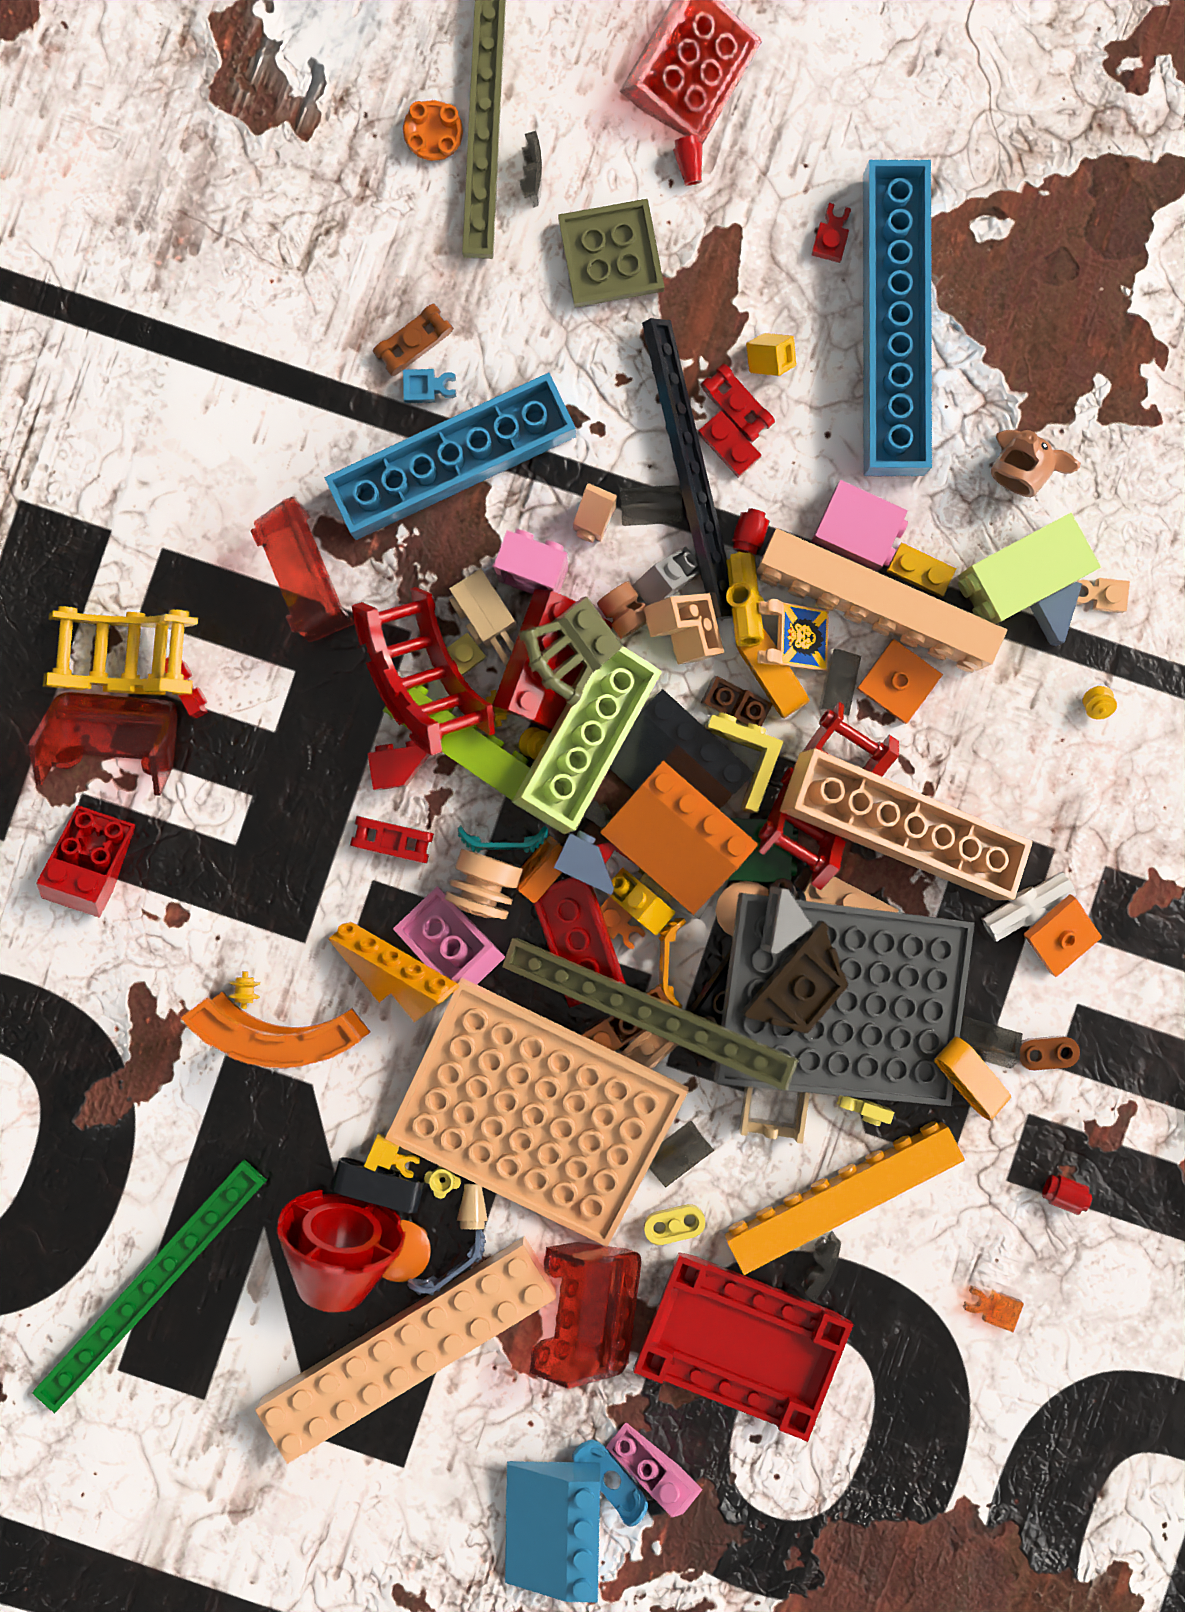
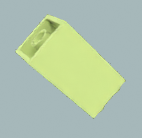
M1071 512L973 564L958 575L960 580L958 586L963 596L970 598L974 606L972 611L975 616L997 624L1098 570L1101 566Z

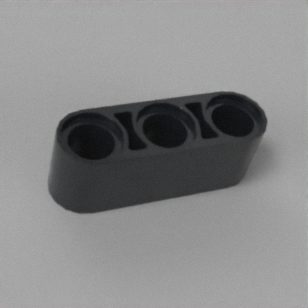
M347 1157L339 1158L331 1186L333 1192L401 1212L416 1213L418 1211L425 1180L414 1175L413 1178H407L400 1171L389 1170L382 1166H377L376 1171L364 1167V1161Z

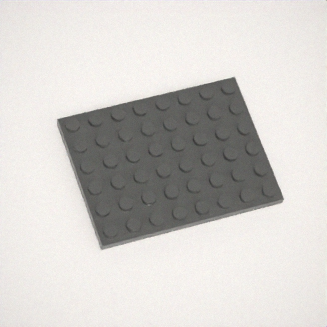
M739 892L721 1026L799 1059L787 1091L951 1106L953 1084L939 1069L934 1059L955 1036L960 1038L975 923L795 900L813 927L819 920L827 924L829 929L827 931L832 947L837 951L839 967L844 971L849 985L807 1034L760 1020L750 1019L743 1016L740 1012L813 927L778 954L761 950L769 896ZM716 1061L714 1082L717 1084L781 1090Z

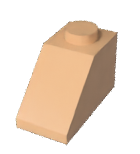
M587 484L573 522V530L577 531L576 535L579 538L592 543L594 539L602 541L615 512L617 496L594 485Z

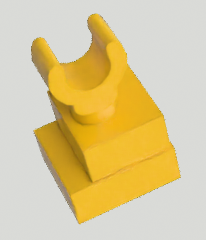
M378 1132L364 1167L376 1171L378 1165L389 1170L391 1165L400 1170L403 1176L413 1178L414 1172L407 1170L405 1164L409 1161L419 1164L420 1158L414 1154L406 1156L397 1154L399 1146L385 1139L386 1135Z

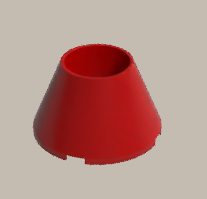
M323 1190L308 1192L296 1197L283 1208L277 1226L278 1237L298 1295L306 1304L321 1311L343 1312L351 1310L364 1300L401 1253L405 1241V1231H403L400 1225L401 1218L391 1208L340 1194H322Z

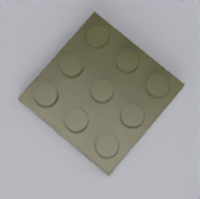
M648 198L558 214L574 308L664 292L665 287Z

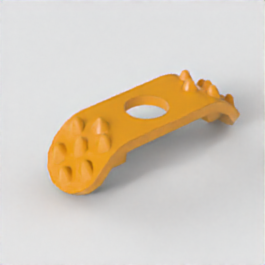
M684 917L669 921L667 923L668 926H664V930L659 932L661 936L658 938L660 940L659 986L671 1005L682 1008L683 1005L675 999L674 988L668 984L669 944L675 941L677 930L686 923Z

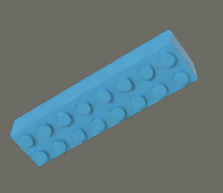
M548 372L324 478L350 534L355 540H358L576 438V427Z

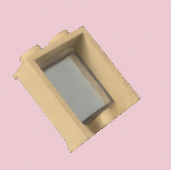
M745 1087L738 1128L740 1134L747 1136L748 1132L760 1133L770 1139H777V1136L794 1138L796 1143L803 1144L810 1093Z

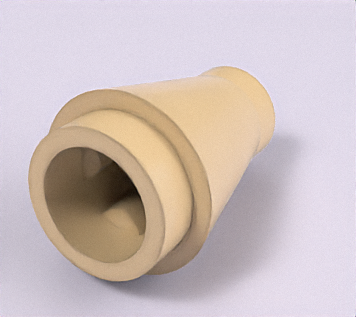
M464 1184L463 1197L457 1221H460V1229H485V1221H488L482 1191L483 1187L478 1184Z

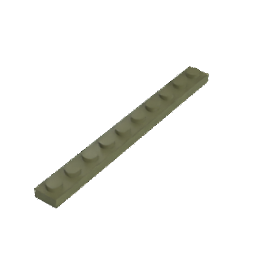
M475 0L463 258L494 259L506 0Z
M512 938L502 966L503 968L783 1091L788 1089L799 1059L523 940Z

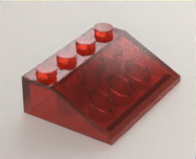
M672 0L621 87L620 92L641 111L684 136H698L699 142L704 144L763 40L721 0Z

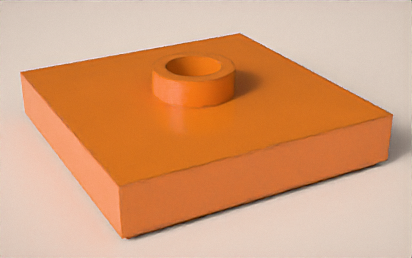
M892 639L856 689L902 723L907 724L943 674L897 640Z
M1071 894L1023 934L1048 971L1055 977L1059 976L1102 938L1077 898Z

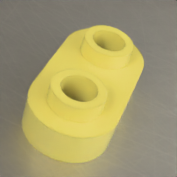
M693 1204L651 1213L645 1220V1235L655 1245H664L694 1238L703 1232L705 1217L702 1210ZM693 1215L695 1217L694 1222L686 1224L683 1221L685 1216ZM662 1222L665 1224V1228L662 1231H656L653 1228L655 1223Z

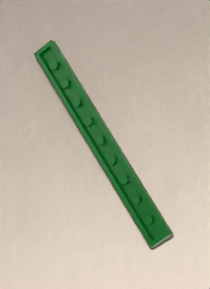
M244 1159L37 1386L32 1394L55 1414L267 1180Z

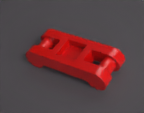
M723 363L716 369L717 373L712 378L707 377L700 383V386L741 433L753 443L759 437V432L764 428H770L775 423V419L735 377L733 371ZM723 383L730 388L724 395L718 389ZM752 413L756 420L750 424L745 418Z
M356 816L355 825H357L355 837H351L350 846L417 862H428L429 854L426 853L429 842L432 843L434 833ZM369 828L377 830L374 842L367 840ZM408 837L417 839L414 851L406 849Z

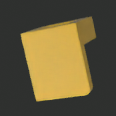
M763 333L746 343L750 373L780 376L797 366L794 336Z

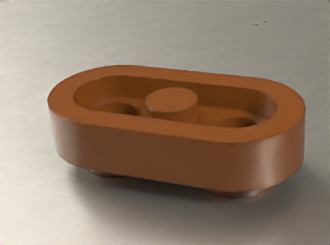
M1066 1036L1038 1037L1021 1041L1016 1048L1015 1055L1018 1063L1029 1070L1059 1069L1073 1066L1079 1059L1080 1049L1073 1039ZM1064 1047H1067L1069 1054L1067 1057L1062 1058L1060 1052ZM1033 1050L1038 1051V1058L1036 1060L1030 1059V1053Z

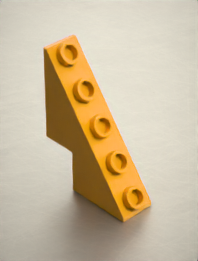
M353 922L341 924L337 932L328 938L379 1003L392 994L414 1023L460 987L458 983Z

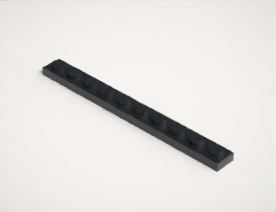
M650 318L642 323L645 342L651 359L652 371L655 376L659 401L666 423V431L672 448L673 460L676 465L680 490L687 512V520L690 525L693 545L700 567L701 579L704 584L705 593H710L716 620L733 618L732 606L726 599V593L729 588L726 552L671 320Z

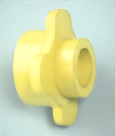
M441 1166L434 1171L426 1172L424 1176L425 1182L430 1184L431 1189L434 1191V1196L440 1199L444 1198L446 1193L450 1192L453 1188H459L461 1184L459 1176H455L453 1172ZM444 1177L446 1181L442 1183L440 1178Z

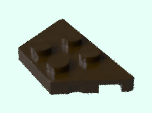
M819 920L744 1007L740 1012L743 1016L807 1034L812 1030L849 986L844 971L839 967V957L836 949L831 945L827 934L829 929L824 921Z

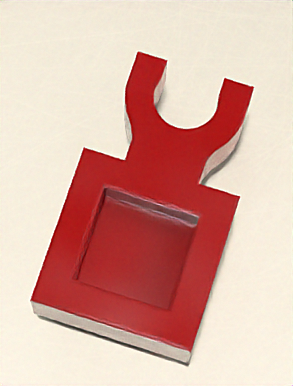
M829 203L825 214L827 224L820 222L811 256L840 263L849 234V229L842 228V226L848 221L851 208L846 207L843 216L836 217L833 214L835 204Z

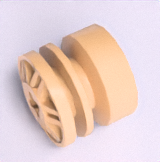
M461 849L455 868L467 875L466 880H450L449 884L462 889V892L457 894L447 891L444 899L452 902L459 909L480 917L507 919L509 912L496 905L497 902L512 904L513 900L502 894L501 890L502 887L517 888L523 869L479 853Z

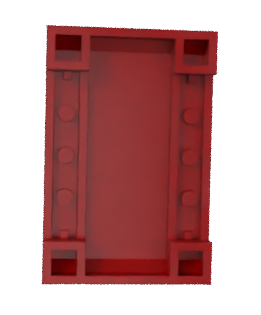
M678 1252L634 1364L633 1373L663 1384V1381L669 1382L778 1426L779 1431L808 1442L853 1328V1323L835 1311L697 1256Z

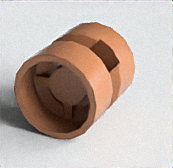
M629 581L614 588L597 602L604 616L613 619L611 626L620 639L629 636L646 624L643 608L646 605L645 603H638L637 598L639 595Z

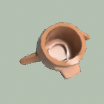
M1004 430L996 435V440L1003 450L991 468V475L994 480L1006 489L1018 495L1031 498L1040 491L1054 471L1071 474L1080 468L1081 463L1064 450H1053L1046 440L1038 437L1033 431Z

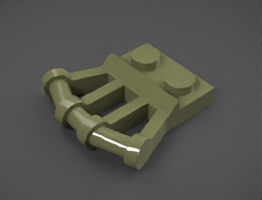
M588 597L579 599L553 622L519 632L520 640L525 642L530 660L529 667L532 671L539 673L543 679L541 683L546 689L550 688L566 698L565 702L571 706H575L581 699L583 689L592 673L600 669L601 665L623 648ZM558 630L561 636L540 652L537 637ZM568 644L574 654L552 671L547 664L548 660ZM578 663H582L583 667L572 687L561 681V678Z

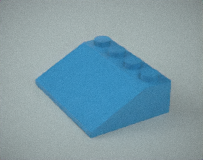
M507 1461L505 1583L565 1602L598 1603L600 1463Z

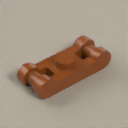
M435 303L427 306L419 316L390 338L374 347L373 353L379 360L382 359L387 365L385 369L391 376L399 374L454 330L448 320L444 321L440 316L441 311ZM431 323L435 329L428 334L424 327ZM399 347L403 354L396 358L392 352Z

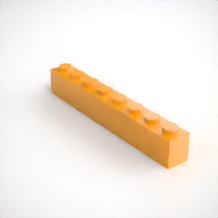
M930 1122L921 1127V1132L910 1138L907 1135L895 1140L893 1147L886 1151L876 1150L865 1157L866 1161L857 1166L849 1164L838 1171L839 1175L830 1180L822 1178L814 1182L810 1186V1190L802 1194L796 1192L787 1196L783 1200L784 1203L774 1209L772 1206L766 1207L756 1213V1218L746 1223L742 1220L731 1225L728 1228L729 1232L724 1235L743 1274L745 1275L965 1161L949 1127L943 1122Z

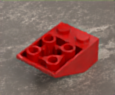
M77 805L36 882L41 898L100 918L115 888L135 824Z

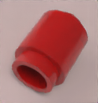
M748 508L747 512L740 513L732 538L734 551L750 552L756 556L757 551L761 550L770 523L765 518V512Z
M1049 1175L1044 1184L1042 1197L1047 1199L1049 1204L1075 1215H1079L1082 1211L1086 1212L1092 1202V1194L1089 1193L1088 1186L1062 1175L1057 1177Z

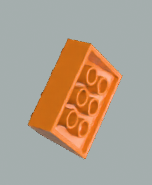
M664 761L600 832L693 915L759 845Z

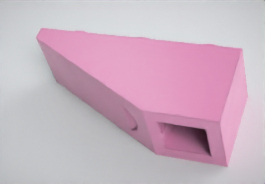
M627 1423L621 1427L606 1446V1449L671 1517L684 1514L703 1490L678 1464Z

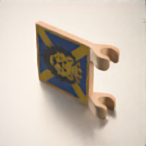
M769 599L768 602L760 601V614L778 615L777 649L758 651L757 662L760 664H776L827 671L829 610L784 603L777 599Z

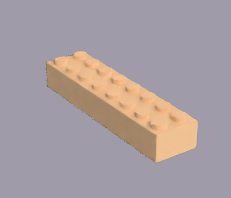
M776 528L770 538L756 570V573L761 576L760 580L771 586L781 584L789 588L788 592L796 597L804 599L805 596L815 599L817 600L816 605L823 609L833 611L835 608L845 613L844 617L856 623L865 621L872 624V629L880 634L888 636L892 633L901 637V643L913 648H917L918 645L929 650L928 654L940 660L949 658L957 662L956 666L971 673L974 670L978 671L993 664L1007 632V629L778 528Z
M817 749L799 753L780 809L785 814L993 900H1015L1033 842Z

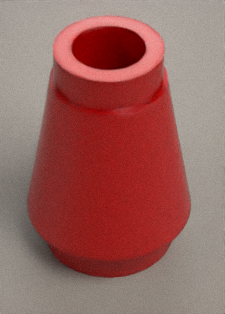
M696 135L676 139L674 141L675 148L673 153L684 180V185L691 186L701 183L703 144L699 142V137Z

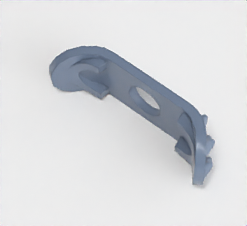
M476 1229L475 1243L469 1248L468 1257L438 1279L434 1275L425 1280L409 1279L407 1286L418 1295L426 1293L433 1296L435 1291L439 1292L443 1285L472 1263L479 1262L485 1251L486 1243L482 1229Z

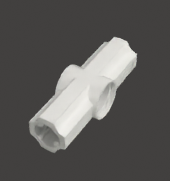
M1059 872L1034 888L1032 886L1018 892L1015 900H1009L1010 902L986 914L981 918L983 925L993 940L999 941L1022 926L1027 927L1037 923L1048 911L1052 910L1069 894L1075 896V888L1070 879L1063 872Z

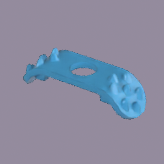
M588 1440L581 1443L573 1451V1462L600 1463L601 1492L618 1511L625 1525L629 1527L636 1526L644 1518L648 1508L644 1493L604 1445L596 1440ZM615 1471L619 1474L621 1484L618 1488L610 1489L606 1486L604 1482L606 1472Z

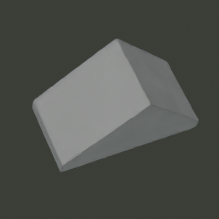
M771 887L760 949L778 954L813 926L789 890Z

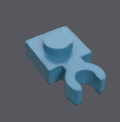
M434 369L403 370L404 402L435 403V394H441L448 399L457 397L456 390L444 388L446 382L456 381V375L452 372H446L439 378H435Z

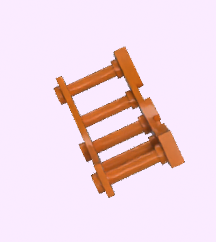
M224 991L212 1000L209 997L204 999L181 1017V1020L188 1028L209 1046H214L233 1059L252 1065L272 1068L301 1067L333 1058L347 1051L360 1042L363 1037L371 1033L353 1008L321 1024L287 1027L271 1024L248 1014L238 1007Z

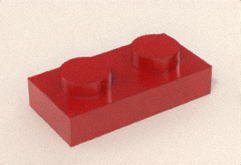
M719 411L698 430L700 437L738 478L762 456L722 411Z
M169 657L165 660L166 673L168 672ZM182 660L181 674L184 675L183 680L190 681L189 678L192 677V673L187 664ZM192 685V694L178 695L189 716L199 718L208 713L204 706L207 700L199 687L194 688Z

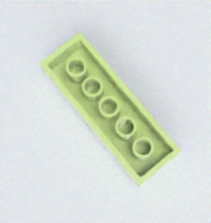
M625 647L601 665L600 669L592 673L583 689L581 699L575 706L566 704L512 800V803L563 834L576 830L662 672Z

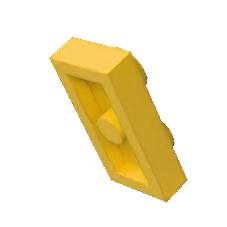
M901 542L886 572L941 598L944 596L956 568Z

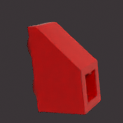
M412 740L406 741V747L394 749L393 744L375 746V752L368 753L373 790L378 791L408 786L430 755L418 747Z

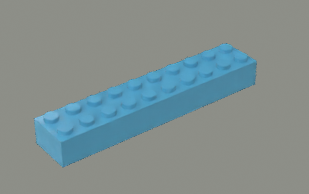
M869 160L863 173L864 476H925L932 468L931 160Z

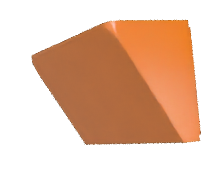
M551 836L546 838L544 843L539 846L521 867L523 871L517 890L533 903L539 900L562 873L555 869L554 866L563 846Z

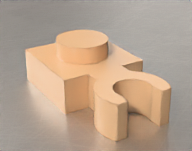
M1098 578L1095 580V586L1087 580L1076 581L1082 583L1081 588L1085 591V596H1079L1076 604L1081 605L1088 601H1093V610L1118 613L1127 611L1130 581Z

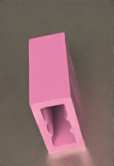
M840 480L835 487L811 542L874 571H878L883 565L888 566L895 554L896 549L892 548L895 538H901L906 530L908 521L904 520L908 510Z

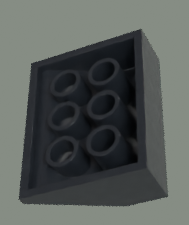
M664 689L637 716L609 767L636 792L664 761L719 810L754 773Z

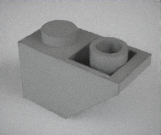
M684 547L653 565L632 586L647 605L669 598L700 575L698 559L687 547Z

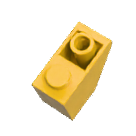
M623 867L611 880L614 890L611 895H608L654 935L657 936L675 915L676 912Z

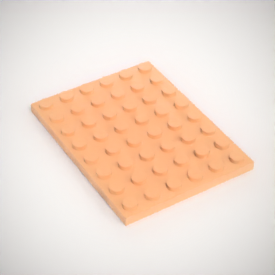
M461 978L458 983L460 987L453 993L385 1139L608 1247L679 1111L689 1087Z

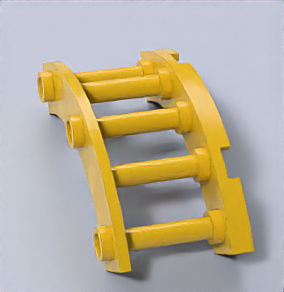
M58 606V611L53 610L49 613V620L60 621L56 668H53L52 673L47 672L44 674V687L85 690L92 689V685L103 686L102 692L165 695L166 692H172V695L192 694L193 681L183 680L184 675L181 674L184 627L194 626L198 623V618L189 617L188 611L169 610V614L145 617V614L140 612H126V617L81 614L77 613V608ZM73 622L96 624L93 670L89 671V676L72 675V670L69 669ZM109 626L128 627L125 671L121 673V678H108V673L105 672ZM141 627L155 628L152 673L148 674V679H140V675L137 674ZM168 628H171L168 672L164 673Z

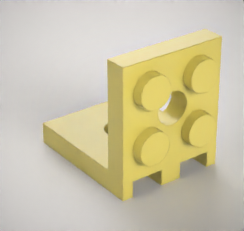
M719 712V715H712L708 719L705 726L708 731L713 735L761 752L740 807L741 810L749 813L758 812L784 741L766 735V729L761 726L749 723L748 726L744 727L736 724L737 718Z

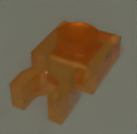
M971 1285L969 1291L971 1294L979 1297L978 1302L975 1304L964 1302L963 1308L971 1313L983 1312L982 1319L984 1322L1014 1333L1024 1303L1017 1298L993 1289L990 1296H986L979 1288Z

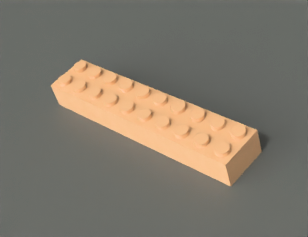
M524 1236L440 1288L439 1292L435 1291L433 1296L427 1295L261 1398L255 1408V1412L288 1464L556 1299V1287Z

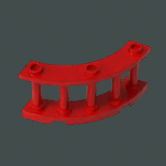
M417 587L410 588L411 603L378 612L377 608L363 602L351 605L360 645L366 644L371 662L366 664L373 682L397 724H405L412 732L409 734V738L418 747L431 756L441 753V739L444 735L476 725L489 735L495 734L494 721L496 716L492 704L485 701L469 686L458 671L456 662L452 660L446 648L436 619V606L432 593ZM415 614L421 636L387 646L381 628L382 624ZM425 648L434 668L401 678L391 658ZM440 679L449 696L419 706L407 689ZM454 707H458L464 714L440 724L430 717V715Z
M838 702L833 710L827 709L820 718V727L803 752L817 749L828 754L821 748L832 733L836 731L869 753L870 759L862 769L883 777L899 757V740L889 734L882 743L880 741L876 743L843 722L844 704ZM794 765L793 768H788L781 779L783 787L772 807L767 822L759 832L758 837L761 838L759 852L764 855L775 843L810 865V870L813 871L811 885L822 890L840 870L846 841L841 839L842 837L780 811L795 768ZM785 821L817 840V844L820 846L817 855L782 834Z

